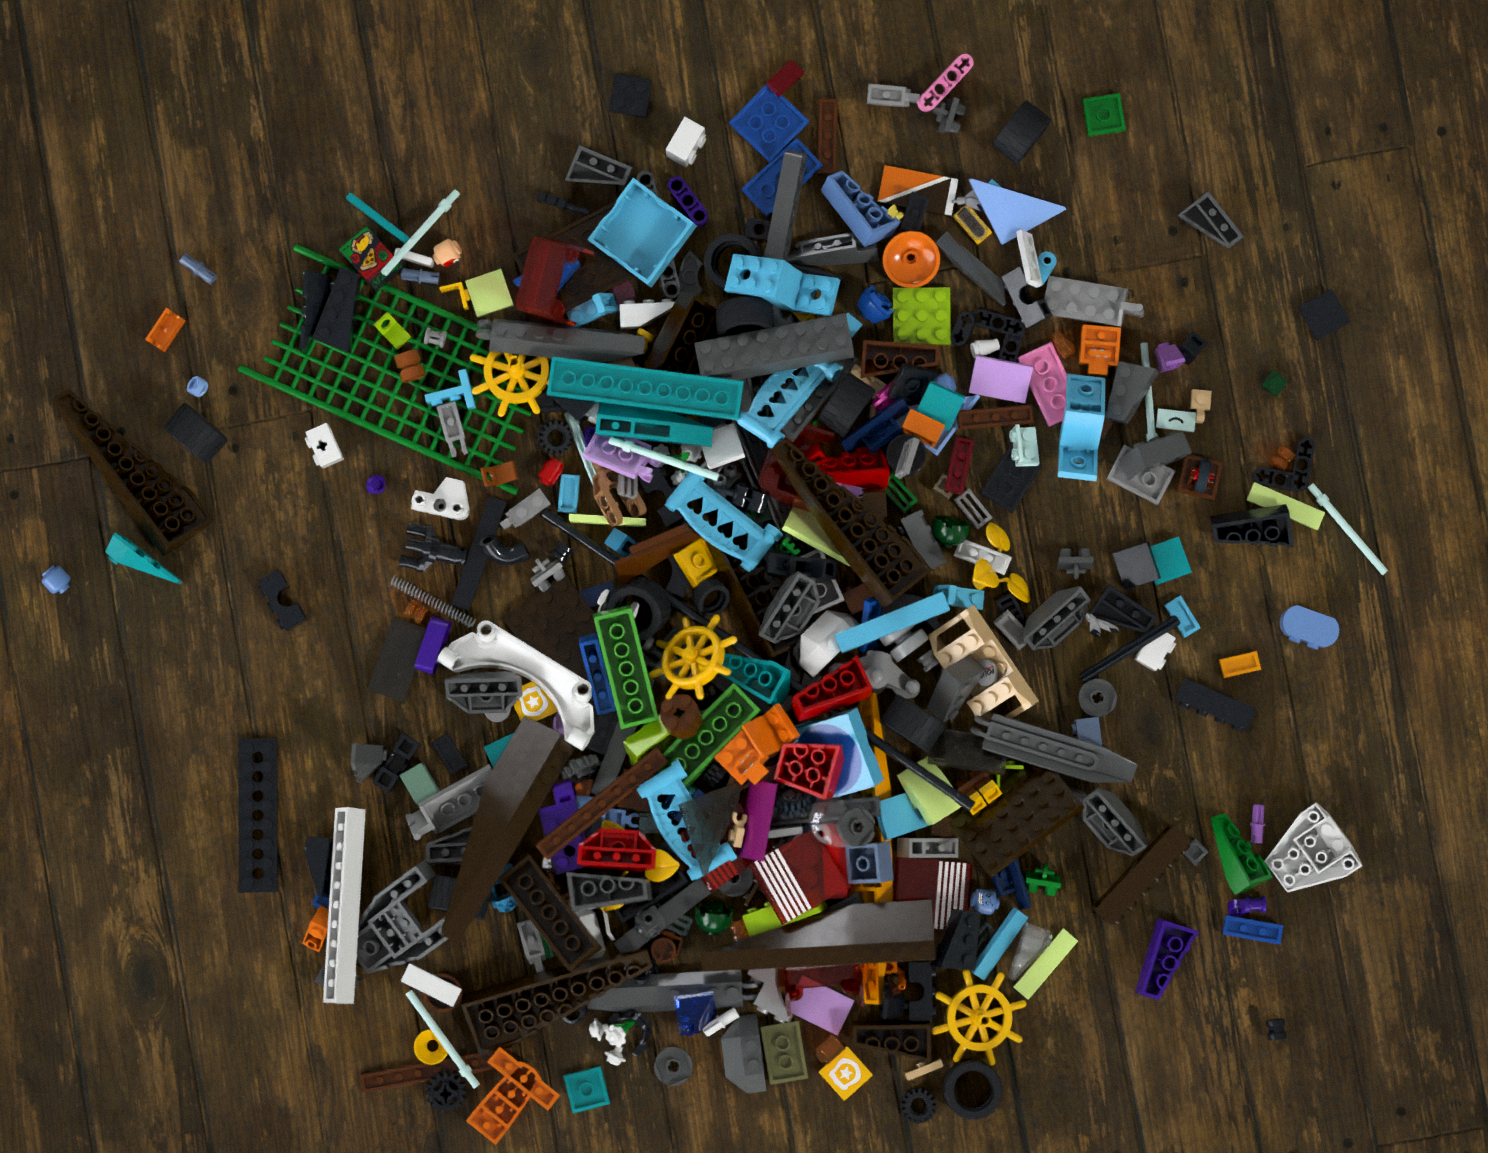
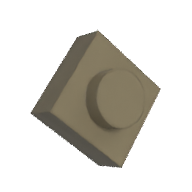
M942 474L932 491L949 501L953 493L944 491L947 476Z

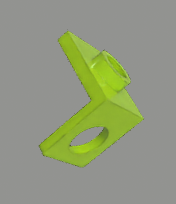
M388 312L374 324L397 350L411 338ZM385 320H389V324L382 328V323Z
M1004 761V765L997 764V786L1000 788V769L1023 770L1024 765H1015V761Z

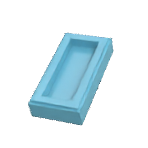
M561 474L557 512L577 514L580 475Z
M1181 595L1164 605L1170 617L1176 615L1179 618L1180 625L1177 628L1183 638L1201 628Z

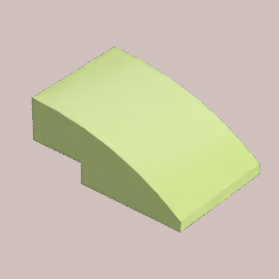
M928 756L917 762L952 787L945 775ZM908 768L897 775L914 809H919L927 825H934L962 807Z

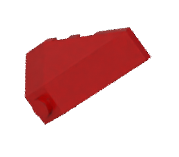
M867 447L857 448L856 452L850 454L844 452L841 457H829L815 462L819 465L818 468L826 475H831L836 483L861 488H888L890 468L882 447L873 454Z

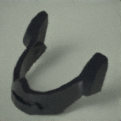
M628 1010L622 1015L615 1012L605 1024L612 1025L624 1019H631L635 1022L636 1028L642 1029V1039L632 1052L635 1057L639 1056L648 1048L646 1041L652 1033L650 1022L643 1014L634 1010Z

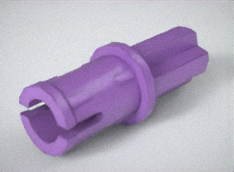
M1261 804L1253 805L1252 822H1250V825H1252L1251 843H1263V826L1265 824L1263 823L1264 805Z

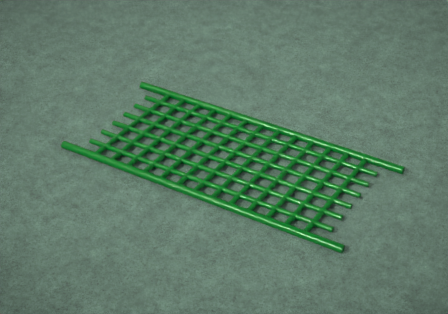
M295 244L293 251L325 264L321 274L327 275L330 267L338 271L340 267L357 273L355 269L301 245ZM363 278L361 280L360 291L364 283H367ZM385 284L375 292L373 299L359 294V299L370 305L365 316L359 314L356 316V319L362 321L357 334L354 333L351 353L312 339L306 353L293 348L298 336H301V325L305 323V319L301 317L297 328L280 322V327L294 332L289 345L275 339L271 342L286 350L281 363L267 356L264 357L263 361L278 367L273 379L243 365H240L238 368V372L482 481L481 471L469 466L473 456L476 455L487 460L484 467H490L491 462L496 465L503 464L504 462L494 458L499 445L514 452L517 448L502 441L506 429L509 428L521 434L524 432V429L510 423L515 410L529 417L532 415V412L517 406L518 404L509 403L508 407L510 410L505 421L493 416L492 414L497 403L501 404L502 400L486 391L474 395V401L476 405L480 395L493 400L488 413L477 408L469 410L466 403L457 400L455 401L456 405L468 410L463 422H461L463 431L467 430L476 434L475 442L472 448L467 446V450L470 453L465 464L452 459L450 451L447 456L434 451L439 439L445 442L446 439L442 435L443 428L441 424L437 432L424 427L430 414L438 418L439 414L437 411L432 410L433 406L431 404L426 407L415 402L420 389L428 393L441 391L445 380L462 386L459 379L448 375L453 362L466 367L468 375L471 370L484 375V370L474 366L473 361L469 360V363L456 358L461 345L474 350L473 354L476 355L481 353L488 356L490 352L481 348L485 339H479L477 345L464 341L468 329L475 332L480 329L476 323L388 284ZM297 287L295 292L303 294V289ZM382 290L394 295L390 307L377 302ZM399 298L412 303L407 315L394 309ZM290 304L288 305L287 309L302 315L301 309ZM374 306L387 311L390 315L393 314L405 319L401 326L404 330H406L409 322L422 327L417 339L410 338L407 342L414 344L412 350L421 347L431 352L426 365L420 362L419 364L423 365L426 375L430 372L441 377L435 390L423 385L425 376L419 379L418 382L412 381L408 383L415 386L410 399L397 394L402 385L400 374L389 370L388 367L393 356L395 357L400 353L396 352L397 349L394 346L389 349L378 344L383 335L380 331H378L374 342L361 336L366 324L374 326L376 323L369 319ZM416 306L429 311L425 322L412 317ZM434 313L446 318L442 330L429 325ZM385 320L381 327H386L389 320ZM451 321L464 326L459 338L449 333L446 335L447 339L456 342L451 355L438 350L439 345H435L433 348L421 342L428 327L431 330L443 332L447 331ZM358 341L372 346L366 359L353 354ZM316 343L329 348L323 361L311 356ZM376 349L389 354L384 366L371 362ZM333 351L346 356L341 369L328 363ZM291 352L303 357L298 370L285 365ZM436 354L449 360L444 372L431 367ZM503 357L497 359L501 363L508 364L507 360ZM351 358L363 363L358 376L345 371ZM308 360L321 365L316 378L303 373ZM368 366L381 371L376 384L363 379ZM325 368L338 373L333 386L320 381ZM534 368L528 370L530 372L536 373L533 371ZM283 370L296 375L291 387L278 381ZM385 374L398 379L393 392L380 386ZM343 376L356 381L351 393L338 389ZM483 376V378H482L480 384L486 382L484 376ZM300 377L313 383L308 394L295 389ZM509 381L502 382L499 387L504 390L505 385L507 386ZM360 383L373 388L368 401L355 396ZM516 384L514 389L518 390V393H522L521 387ZM318 385L330 390L326 402L313 397ZM377 391L390 396L385 409L372 404ZM335 393L348 398L343 410L330 404ZM395 399L408 404L402 417L390 412ZM352 400L365 406L360 417L347 412ZM412 406L425 412L420 425L407 419ZM370 408L382 413L378 425L365 420ZM472 412L485 417L480 430L467 425ZM387 416L400 421L395 433L382 428ZM490 420L503 425L497 438L484 433ZM404 424L417 429L412 441L400 436ZM421 432L435 437L430 449L417 443ZM482 437L495 443L490 455L476 450ZM460 440L453 442L455 449L456 447L461 448ZM487 474V479L491 482V476ZM508 483L496 486L514 495L519 490V488Z

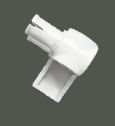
M446 477L434 494L415 490L411 509L455 520H464L470 513L465 482ZM440 504L444 505L443 509H439Z

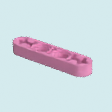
M962 54L958 56L919 97L917 104L920 110L928 112L935 108L967 74L974 63L970 55ZM965 59L967 61L966 66L962 67L960 70L957 69V67H959L962 64V61ZM949 71L956 74L955 81L948 79L947 73ZM937 84L943 87V94L936 93L935 86ZM933 96L934 98L929 102V105L925 106V100Z

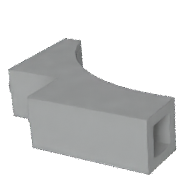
M778 968L750 969L748 975L752 976L750 980L760 985L762 982L764 983L754 1002L758 1006L757 1010L764 1014L768 1012L774 1014V1019L783 1024L785 1021L790 1022L793 1014L784 1003L779 990Z

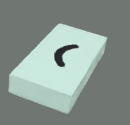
M1158 408L1155 428L1194 432L1196 413Z

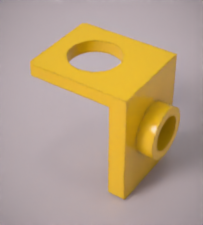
M462 282L439 287L441 293L459 289L463 307L465 310H469L467 301L470 300L468 289L464 290Z

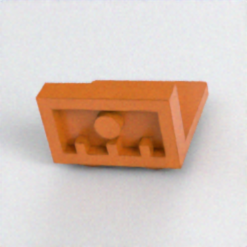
M780 703L774 705L764 715L742 726V729L761 758L781 750L783 743H793L800 736Z

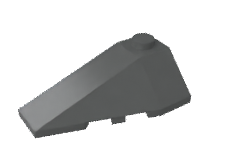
M352 744L351 767L354 771L356 782L363 783L383 766L388 756V750H385V746Z

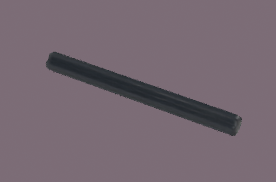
M1173 615L1079 673V677L1083 682L1089 681L1180 625L1179 618Z

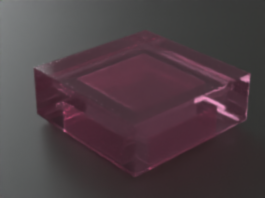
M630 280L612 288L619 306L624 304V301L637 298Z

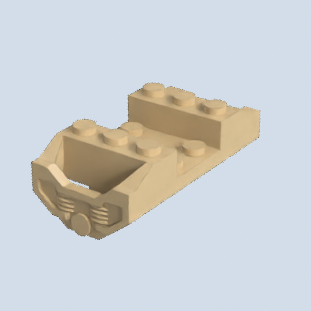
M974 604L928 635L933 653L943 669L968 655L972 656L977 662L989 659L995 663L998 670L995 683L991 686H982L977 682L971 691L973 698L966 702L975 716L985 717L990 720L993 716L990 710L1013 695H1016L1021 705L1005 715V717L1011 719L1039 701ZM964 619L971 630L946 646L939 637V634Z

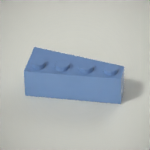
M840 171L827 177L821 192L862 245L866 247L892 236L901 221L896 217L893 219L884 206H878L873 201L874 198L869 193L862 192L860 190L861 186L845 172Z

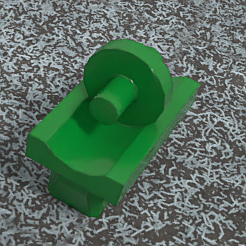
M1044 863L1043 868L1036 867L1035 872L1026 870L1027 892L1037 893L1038 885L1045 886L1044 892L1046 895L1055 896L1057 889L1061 887V876L1054 875L1055 870L1048 869V863Z

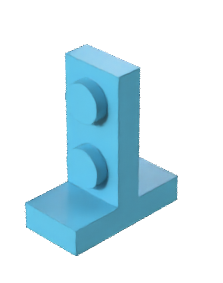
M597 293L592 296L593 299L566 312L571 326L581 327L606 314H614L620 311L614 294Z
M467 370L458 371L462 386L426 394V403L437 406L443 404L444 400L450 399V402L462 399L461 396H464L467 408L469 410L475 409L476 405L471 392L472 389Z
M933 585L932 596L943 592L949 606L969 608L974 604L977 610H983L985 591L961 588L955 585Z

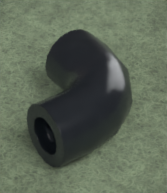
M490 534L481 539L479 543L484 553L492 561L501 565H514L531 558L523 541L513 546H504L495 534Z

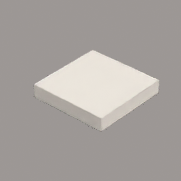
M733 423L713 430L712 447L701 446L709 470L745 457Z

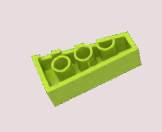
M821 886L810 889V887L801 889L811 906L809 910L800 894H797L806 910L804 913L793 894L790 893L801 913L799 916L787 895L784 896L796 916L792 918L783 900H781L780 902L791 919L790 921H787L775 900L764 903L765 907L760 909L757 906L747 909V913L742 918L749 936L793 923L827 909L828 904L826 899H824Z

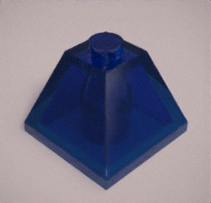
M713 991L675 996L680 1036H692L700 1033L717 1014Z

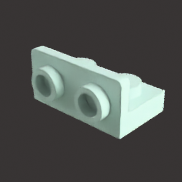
M1016 424L1009 433L1010 442H1013L1011 456L1012 460H1015V467L1038 466L1039 454L1035 427L1020 428V425Z

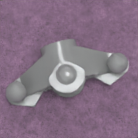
M871 650L867 651L865 657L859 658L873 688L871 693L879 694L885 688L892 689L896 695H901L906 699L914 698L919 694V682L909 678L892 662V655ZM849 661L844 663H833L828 669V674L834 672L838 669L839 666L846 664Z

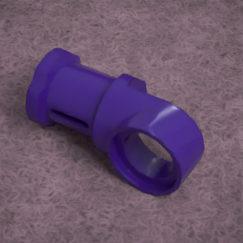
M1246 895L1245 899L1231 900L1228 902V914L1236 917L1249 913V911L1266 913V897H1250Z

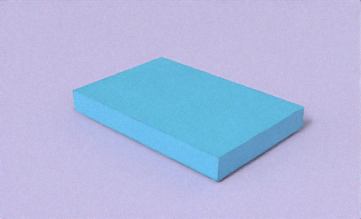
M906 792L880 801L882 815L876 817L884 841L929 826L924 821L919 809H914Z

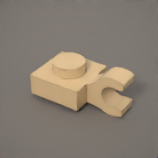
M1191 390L1190 409L1196 410L1195 423L1202 424L1204 422V411L1210 410L1212 391Z
M732 812L731 820L734 822V825L729 830L728 841L730 845L741 848L747 815L742 814V818L737 820V813Z

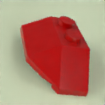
M600 828L578 845L577 865L598 870L631 872L654 870L657 850L638 830Z

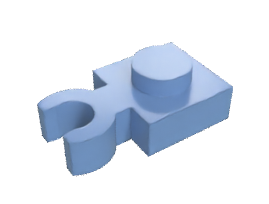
M610 809L606 812V820L618 823L623 828H625V824L633 828L639 825L631 822L632 817H639L638 813L626 816V810Z

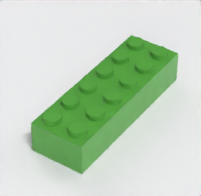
M626 605L594 613L593 619L621 729L659 720L631 606Z
M733 683L702 714L703 723L698 732L688 739L678 738L663 753L668 763L658 772L660 773L672 766L671 763L678 759L687 774V777L681 780L687 789L716 760L714 757L743 730L742 726L758 718L763 711L738 685Z

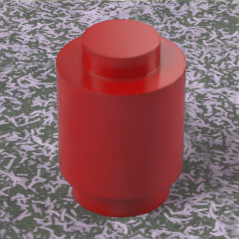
M551 457L537 476L540 478L538 481L547 487L549 485L553 486L563 472L564 464Z

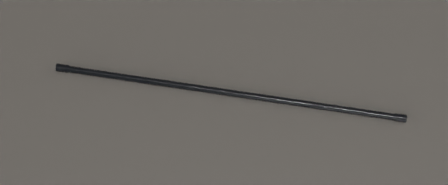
M547 508L542 514L541 518L571 536L614 567V562L620 560ZM640 574V575H638L637 577H635V578H638V577H639V578H643V577H644V578H647V577L644 576L643 574ZM667 592L672 607L700 626L707 627L710 620ZM717 625L713 630L721 640L732 636ZM739 640L730 645L747 658L768 661ZM790 676V688L797 693L807 688ZM835 709L827 713L832 716L842 711ZM865 728L867 740L952 798L967 811H970L976 802L957 791Z

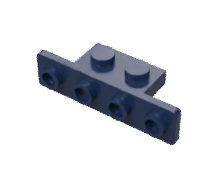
M900 397L842 438L840 443L844 450L851 453L864 444L873 454L900 435L903 430L896 420L910 410L904 399Z
M1017 858L994 875L992 881L997 897L1013 892L1018 909L1022 910L1031 907V899L1027 893L1025 879L1021 874Z

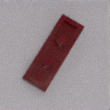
M956 436L944 491L963 495L975 440Z

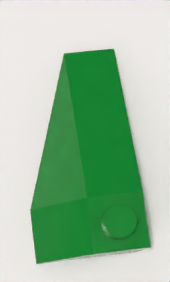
M1225 813L1213 816L1211 822L1225 878L1234 895L1245 892L1273 878L1260 855L1256 856L1250 849L1252 845L1248 841L1246 843L1239 836L1240 831Z

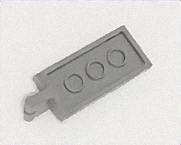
M1049 276L1045 301L1053 316L1115 327H1122L1124 315L1139 318L1144 316L1142 304L1127 302L1128 289L1054 276Z
M487 765L419 802L420 810L413 814L408 813L405 816L413 838L419 840L422 835L431 830L438 834L477 813L485 781L492 771L491 766Z

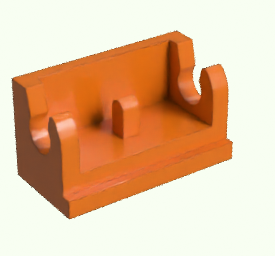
M165 308L145 340L166 352L186 320Z
M910 409L901 429L903 434L914 435L924 444L934 448L945 425Z

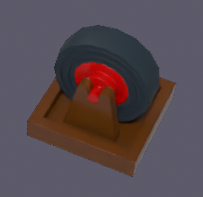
M1187 455L1183 460L1176 492L1215 500L1223 462Z

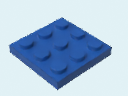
M766 85L729 122V125L769 163L809 124V120L785 97L781 96L779 98Z

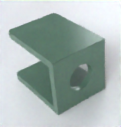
M420 763L399 775L416 804L440 791L424 763Z

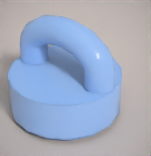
M199 376L193 377L187 386L188 393L196 397L203 396L208 389V383Z

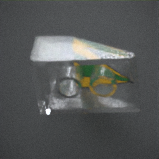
M1025 922L1008 978L1015 981L1045 950L1046 946H1050L1053 937L1050 934V930Z

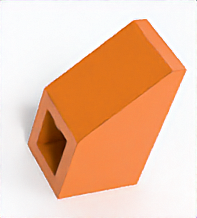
M322 905L319 907L309 924L302 944L317 952H320L327 939L329 909Z

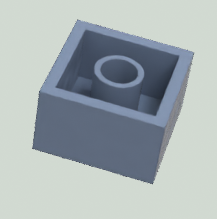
M890 841L869 842L867 845L858 847L845 845L848 884L882 883L893 880Z

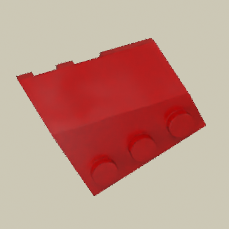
M783 743L773 780L826 800L835 794L844 762L842 745Z

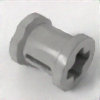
M428 327L424 337V344L431 343L443 348L447 332L434 331Z

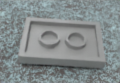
M1123 445L1106 479L1158 505L1175 470L1167 466H1158L1150 469V472H1140L1134 478L1128 480L1119 458L1131 451L1132 448Z

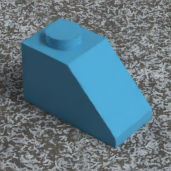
M616 528L613 529L604 542L605 545L624 558L631 555L629 547L638 544Z

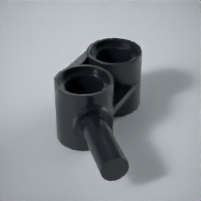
M736 484V487L733 489L720 485H715L714 492L731 496V503L747 507V509L758 513H764L769 494L753 490V488L741 484Z

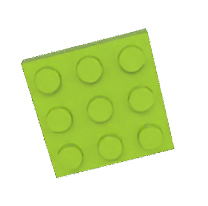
M950 287L893 288V309L895 310L893 312V342L951 345Z

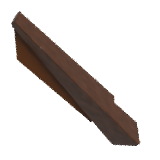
M684 524L629 547L631 555L614 562L622 583H627L701 536L689 524Z

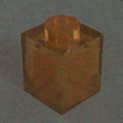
M830 1033L815 1047L817 1051L815 1056L822 1063L826 1061L829 1064L845 1049V1046L833 1033Z

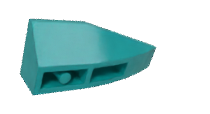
M600 402L595 434L605 437L612 436L615 438L712 447L713 427L668 411Z

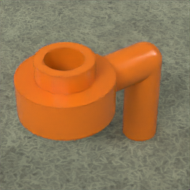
M886 962L885 974L895 973L898 975V988L904 990L906 988V972L897 966V962Z

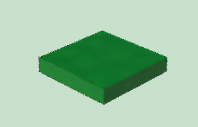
M1120 93L1082 99L1088 137L1126 131Z

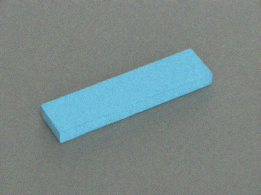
M1013 907L976 960L975 970L970 971L985 981L1028 917Z

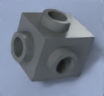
M653 905L649 909H643L636 914L634 928L645 939L655 937L665 928V919L655 905Z

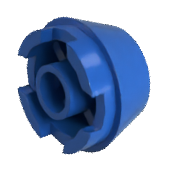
M871 285L868 289H864L857 302V306L863 318L869 319L872 323L876 324L890 318V314L895 310L890 308L892 303L883 293H877L875 291L876 287Z

